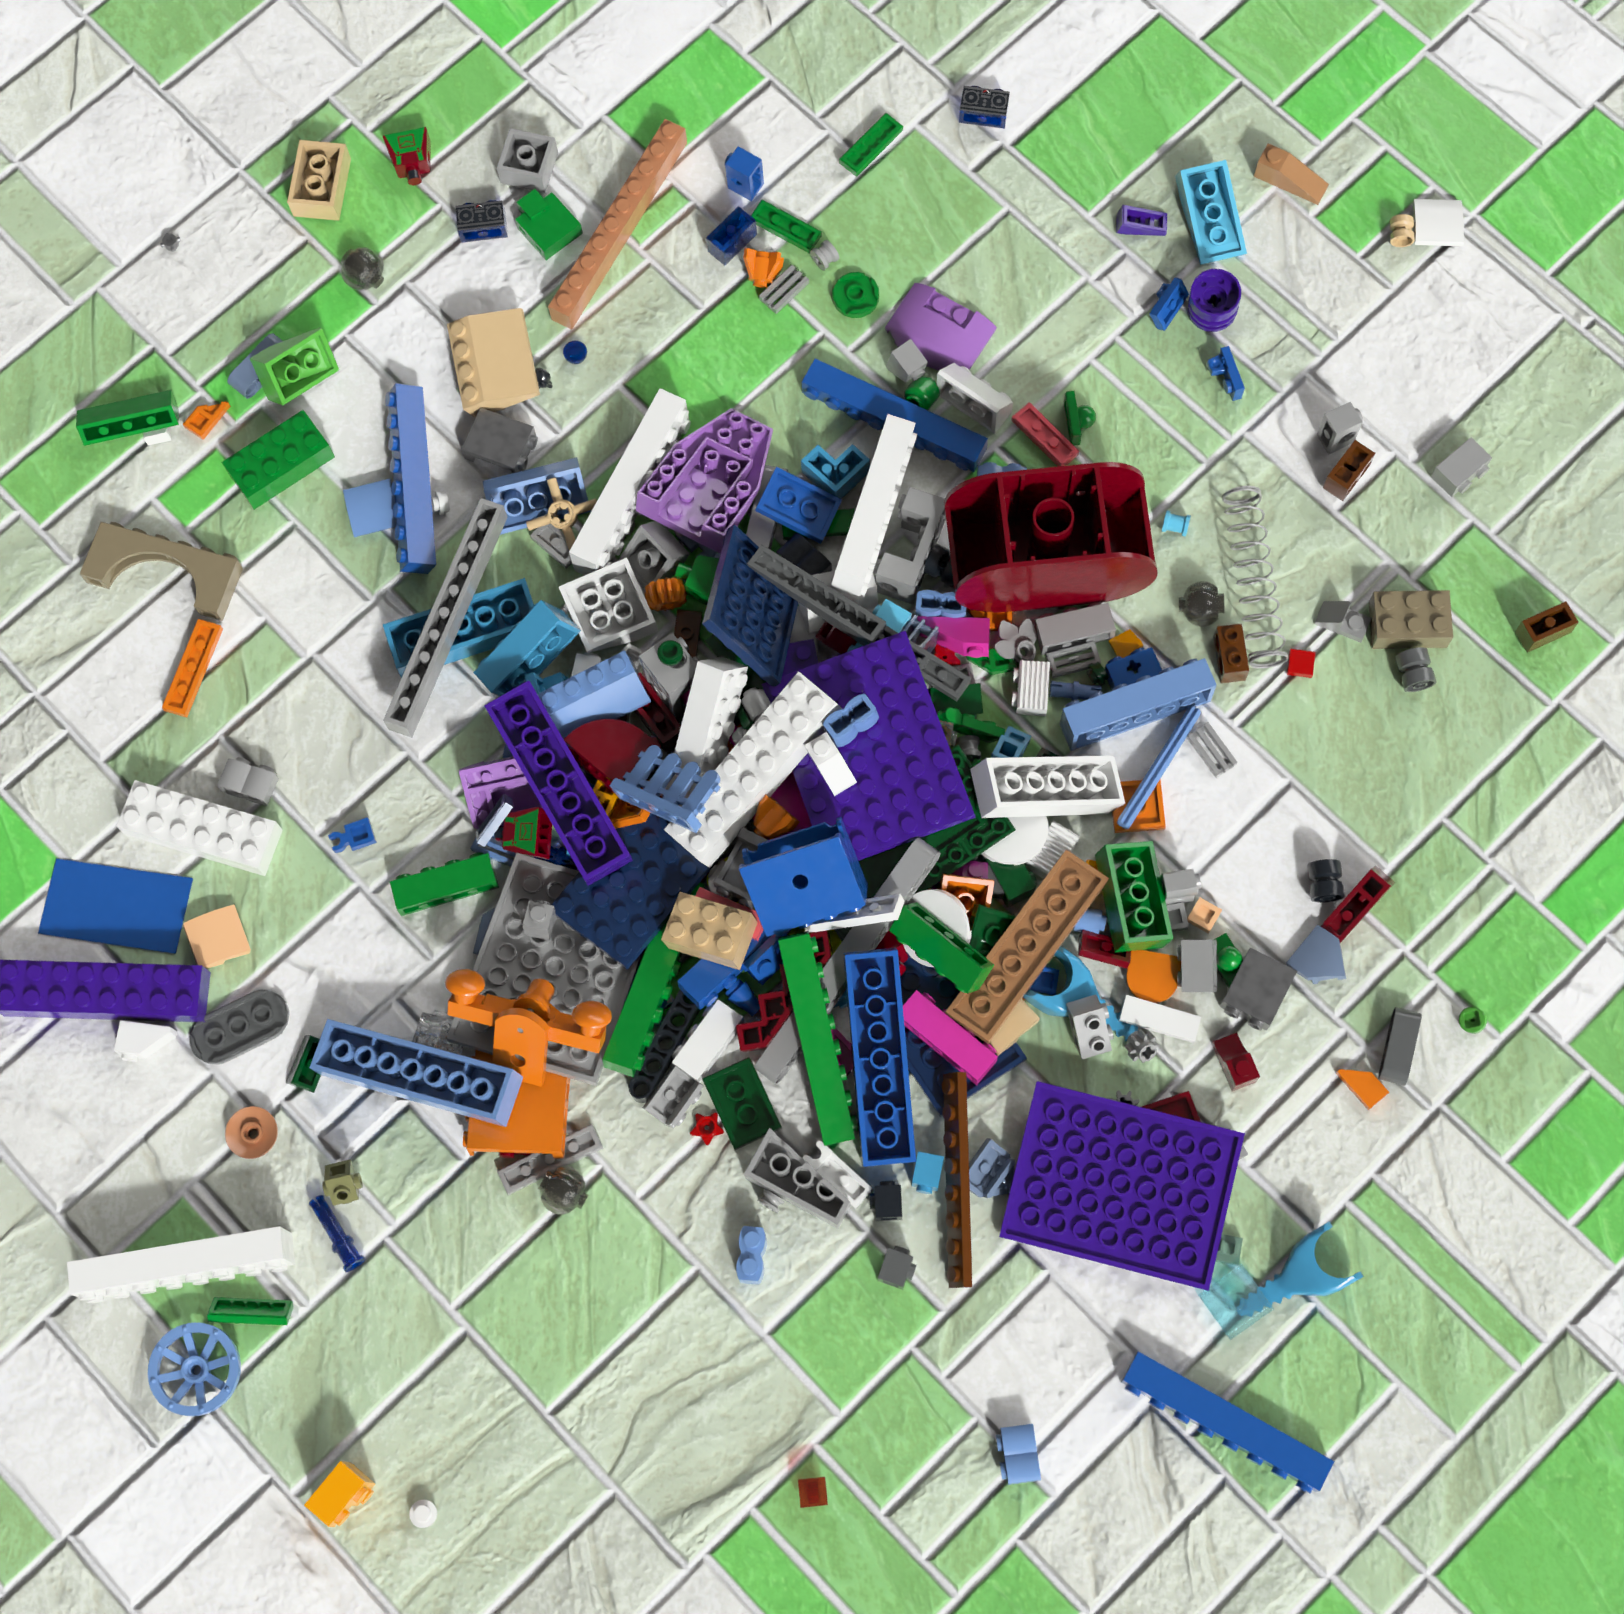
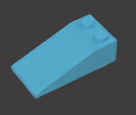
M1223 160L1180 170L1175 175L1176 184L1200 265L1247 254L1227 161Z

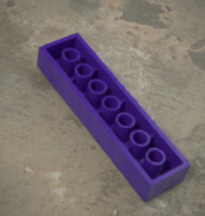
M528 680L484 705L586 884L589 886L633 861L531 682Z
M0 960V1014L4 1017L170 1022L200 1021L205 1023L204 1018L207 1012L211 972L202 965Z

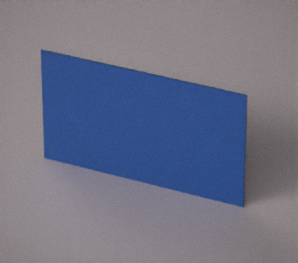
M56 858L38 934L176 954L193 878Z

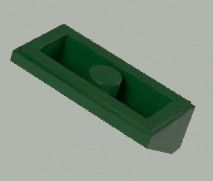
M312 1035L304 1036L286 1084L312 1093L315 1092L321 1075L309 1067L318 1046L319 1038Z

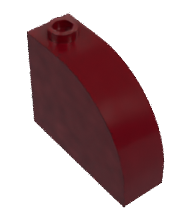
M601 719L588 722L576 728L564 738L576 762L615 795L616 793L612 790L610 784L615 778L625 781L623 776L626 772L631 773L640 760L638 757L640 752H645L652 745H657L661 749L660 742L654 736H648L638 727L615 719Z

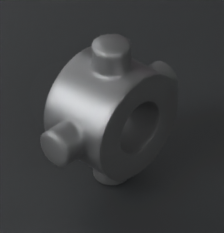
M166 233L160 245L162 248L165 247L167 250L174 252L178 248L181 239L173 234Z

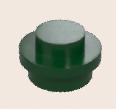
M667 640L658 647L657 655L661 663L673 666L682 660L683 648L678 642Z
M1099 662L1088 664L1089 670L1086 673L1093 684L1098 683L1101 686L1104 685L1108 675Z

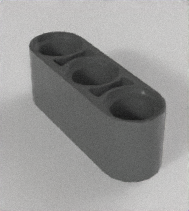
M1398 1007L1394 1008L1378 1079L1403 1086L1406 1085L1419 1033L1421 1013Z

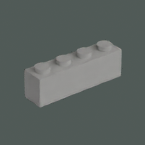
M768 1129L744 1173L745 1179L839 1229L851 1206L850 1201L778 1137L772 1129Z

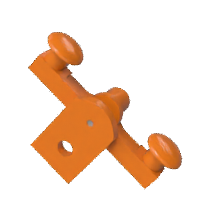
M456 970L450 973L445 980L446 988L452 993L448 1000V1015L495 1027L492 1064L515 1070L523 1076L522 1082L542 1087L546 1074L548 1041L598 1054L605 1042L606 1025L612 1019L610 1009L597 1001H585L573 1009L572 1015L562 1013L550 1004L555 990L553 985L545 979H534L524 994L512 1000L487 994L486 997L480 995L479 993L485 987V980L481 974L474 970ZM515 1054L522 1056L525 1060L516 1058Z

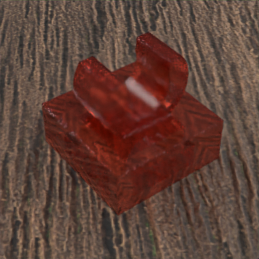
M825 1477L798 1479L800 1508L828 1505Z

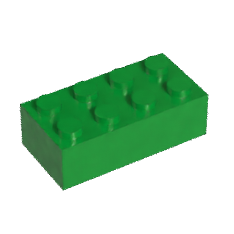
M301 410L224 460L222 464L255 510L335 458L311 419L304 410Z
M1153 841L1105 844L1095 854L1098 871L1109 878L1102 889L1114 952L1163 948L1173 940V934Z

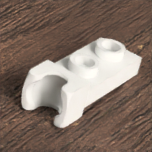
M818 1140L816 1146L821 1152L820 1158L812 1159L808 1155H804L802 1158L850 1201L851 1206L856 1209L869 1193L873 1191V1188L835 1155L830 1148L824 1146L821 1140Z

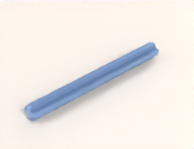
M1189 706L1119 816L1117 824L1120 827L1129 829L1200 717L1201 711L1198 708Z

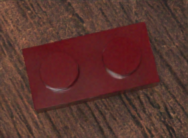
M1082 930L1080 933L1078 956L1128 968L1131 961V951L1114 952L1112 938L1087 930Z

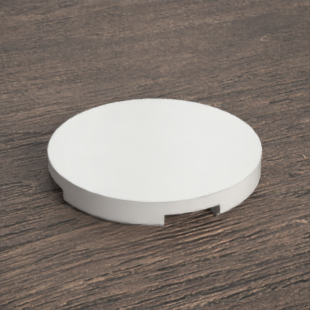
M1046 816L1008 817L1016 830L981 854L992 862L1014 864V866L1032 860L1040 853L1047 839L1048 820Z
M941 889L924 890L912 896L907 904L917 902L968 944L970 943L971 930L966 915L967 910L957 897ZM903 944L906 952L915 961L928 967H934L929 962L918 958L913 949Z

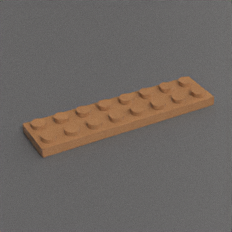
M1065 850L986 956L994 964V967L981 988L969 994L960 991L946 1010V1014L989 1044L1099 895L1109 878L1068 850Z

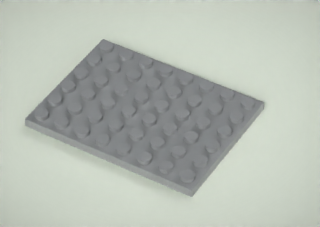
M516 853L472 969L481 974L485 980V987L479 994L485 997L487 994L510 1000L517 999L526 992L534 979L540 978L549 981L553 985L555 993L550 1004L562 1013L572 1015L573 1009L585 1001H597L606 1005L612 1013V1019L606 1025L605 1042L599 1054L548 1041L547 1072L597 1086L604 1066L603 1056L631 989L643 952L627 970L557 917L550 940L525 935L523 925L520 924L522 909H527L529 901L544 900L552 904L579 871ZM454 1017L447 1041L493 1055L495 1027ZM515 1054L516 1058L525 1060L522 1056Z

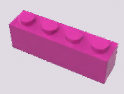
M916 990L903 1005L904 1026L958 1071L966 1072V1077L977 1085L997 1062L996 1050L986 1042L980 1043L974 1038L975 1034L965 1027H961L946 1014V1009L941 1011L935 1006L936 1001L925 992L921 994Z

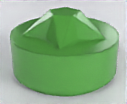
M1467 1007L1459 1015V1024L1466 1032L1476 1034L1485 1028L1487 1018L1485 1013L1479 1008Z

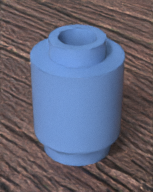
M1088 908L1073 928L1074 932L1081 933L1082 930H1087L1099 934V931H1104L1107 916L1102 915V910Z

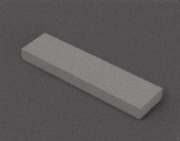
M590 1124L566 1136L564 1159L553 1158L552 1154L531 1153L497 1170V1173L507 1194L511 1195L603 1149V1146L593 1125Z

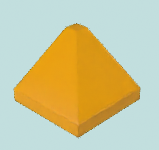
M1131 629L1108 640L1117 657L1121 656V658L1130 656L1131 652L1144 646Z

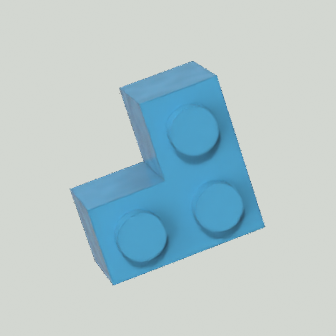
M853 444L836 460L819 445L801 460L802 473L818 488L840 499L853 489L868 474L870 469V459Z

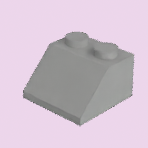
M654 521L640 525L618 561L624 558L628 559L637 581L645 589V586L651 581L674 576L680 563L684 564L690 553L662 524Z

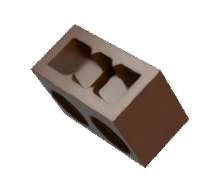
M1354 440L1327 476L1323 489L1344 501L1370 467L1376 453L1357 440Z
M1242 624L1217 626L1213 638L1220 683L1246 681L1249 665Z

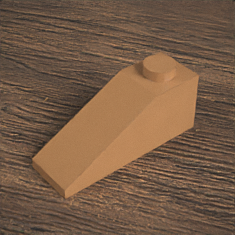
M1269 143L1257 163L1254 177L1317 205H1319L1329 186L1326 181L1291 153Z

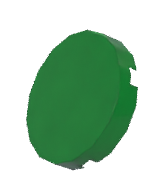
M850 272L837 280L838 282L832 290L833 304L842 315L850 318H862L871 314L876 309L879 302V287L872 277L869 278L861 272Z

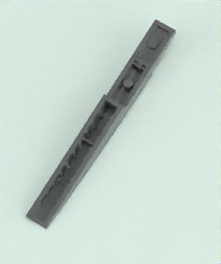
M762 544L747 563L748 567L863 646L898 633L886 626V621ZM910 641L924 681L957 702L970 684L971 678Z

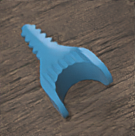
M1062 946L1054 954L1064 965L1067 975L1066 984L1062 992L1054 996H1044L1028 990L1023 996L1028 1003L1043 1013L1058 1017H1069L1066 1003L1096 995L1101 1004L1106 1002L1104 999H1100L1090 970L1077 956ZM1113 1005L1107 1006L1109 1018L1106 1019V1024L1110 1025L1117 1037L1124 1036L1127 1042L1129 1035L1138 1031V1027L1118 1021L1120 1012L1115 1013Z
M1329 1221L1298 1241L1293 1246L1281 1273L1274 1275V1281L1266 1280L1265 1287H1257V1294L1251 1292L1248 1294V1300L1240 1299V1305L1236 1310L1240 1316L1252 1317L1254 1311L1261 1313L1264 1306L1271 1308L1273 1302L1281 1304L1283 1297L1291 1299L1292 1295L1328 1296L1344 1289L1364 1276L1360 1271L1350 1277L1336 1278L1328 1275L1318 1266L1314 1253L1315 1244L1323 1233L1333 1227Z

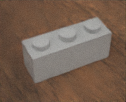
M1101 602L1089 604L1087 608L1078 610L1077 608H1069L1064 610L1063 613L1056 615L1047 613L1035 620L1037 640L1042 655L1090 641L1097 643L1110 640L1115 636L1116 632L1109 603L1101 604Z

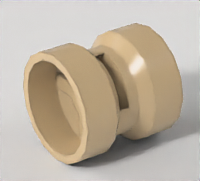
M1400 214L1390 219V229L1392 230L1390 235L1391 245L1407 247L1414 243L1415 238L1412 231L1414 218L1411 215Z

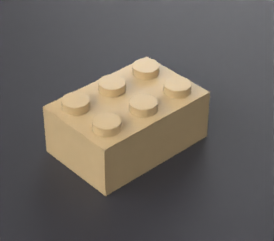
M299 140L287 200L293 216L339 221L351 162L346 144Z
M679 892L661 940L669 949L740 970L758 922L750 912Z

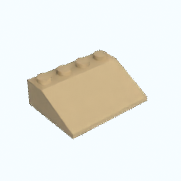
M522 308L469 315L447 324L463 410L476 418L480 408L497 412L540 395Z

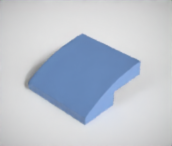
M391 479L343 490L354 537L397 526L396 517L393 516L395 495L391 492Z

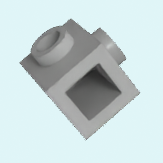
M544 900L529 901L527 909L523 908L520 915V924L523 925L524 934L550 940L556 920L554 906Z

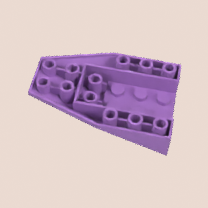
M730 408L673 445L637 492L636 511L721 554L727 529L734 524L738 527L760 489L773 429Z

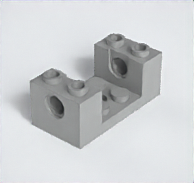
M909 487L907 495L903 494L901 496L898 506L900 509L898 518L902 519L901 528L918 533L920 541L918 548H913L910 560L884 552L882 560L877 559L873 570L877 593L914 604L925 575V562L931 550L937 544L946 520L945 498Z
M670 633L639 655L645 679L679 722V716H684L686 705L680 699V696L691 689L697 662L700 660L696 656L693 658L687 652L689 647L681 637L677 639L673 633ZM667 640L678 642L683 648L682 660L684 663L679 662L673 666L664 665L658 658V647Z

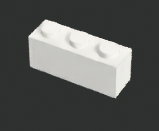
M717 1000L714 1005L712 1004L705 1009L702 1015L705 1018L699 1026L695 1024L687 1035L688 1041L684 1046L679 1045L672 1055L674 1059L672 1064L700 1083L736 1035V1025L744 1024L743 1016L720 1000Z

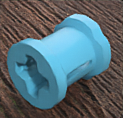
M1166 510L1161 532L1168 530L1181 533L1182 536L1186 537L1191 515L1184 517L1171 514L1170 511Z

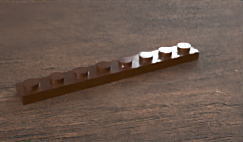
M953 1072L943 1074L942 1082L944 1096L942 1114L945 1133L943 1136L945 1145L944 1170L946 1172L945 1198L947 1207L945 1218L947 1225L946 1250L948 1253L947 1278L949 1288L972 1287L967 1079L966 1072Z

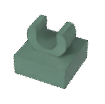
M1222 1234L1216 1262L1238 1266L1243 1238Z

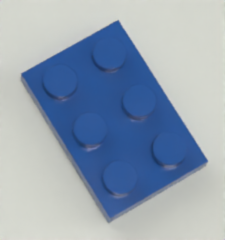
M776 467L755 511L821 544L842 499Z

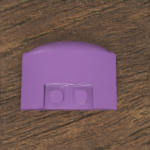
M914 283L885 326V330L887 333L890 331L897 347L911 339L928 361L926 366L938 371L953 363L970 370L997 329L991 321L978 311L974 313L937 293L935 288L920 283Z
M513 756L489 762L482 761L459 769L472 825L475 829H479V826H481L504 794L512 798L513 808L509 813L534 807L543 808Z

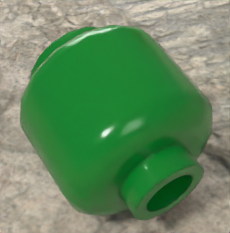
M921 376L915 381L913 380L904 391L906 401L926 410H929L940 396V390L935 380L926 376Z

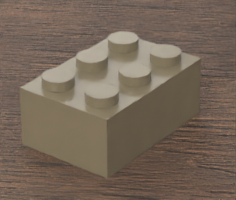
M1450 590L1373 592L1369 600L1372 649L1448 647L1453 639Z

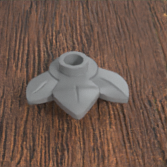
M1027 618L1019 627L1007 621H1001L998 628L1001 641L994 645L997 653L1005 659H1014L1018 663H1020V660L1032 661L1036 654L1034 643L1037 639V632L1032 621ZM1020 648L1025 650V656L1021 655Z

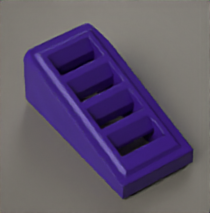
M1122 205L1116 216V233L1166 236L1167 213ZM1145 219H1148V225H1145ZM1154 220H1158V227L1154 226Z

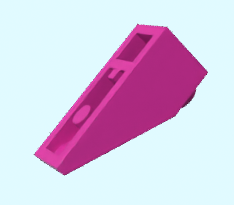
M917 616L918 621L925 620V625L933 629L936 626L939 627L936 644L962 656L973 658L989 657L990 618ZM922 633L919 635L925 639L928 637Z

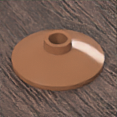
M255 1106L245 1107L237 1111L229 1119L225 1130V1139L230 1150L239 1157L246 1159L259 1158L268 1153L274 1146L278 1135V1127L274 1117L267 1110ZM252 1130H257V1137L251 1139L250 1132Z

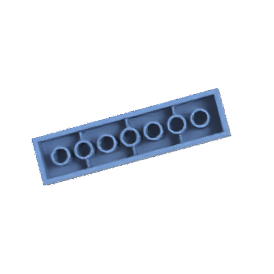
M330 1019L326 1021L309 1067L325 1077L504 1127L507 1126L523 1080V1076L507 1067Z

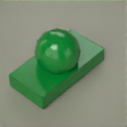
M1066 391L1064 409L1069 440L1074 446L1080 445L1081 429L1090 428L1095 423L1096 413L1089 405L1077 407L1075 391Z
M1224 933L1214 939L1217 940V971L1227 987L1230 988L1243 962L1241 952L1235 948L1227 933Z

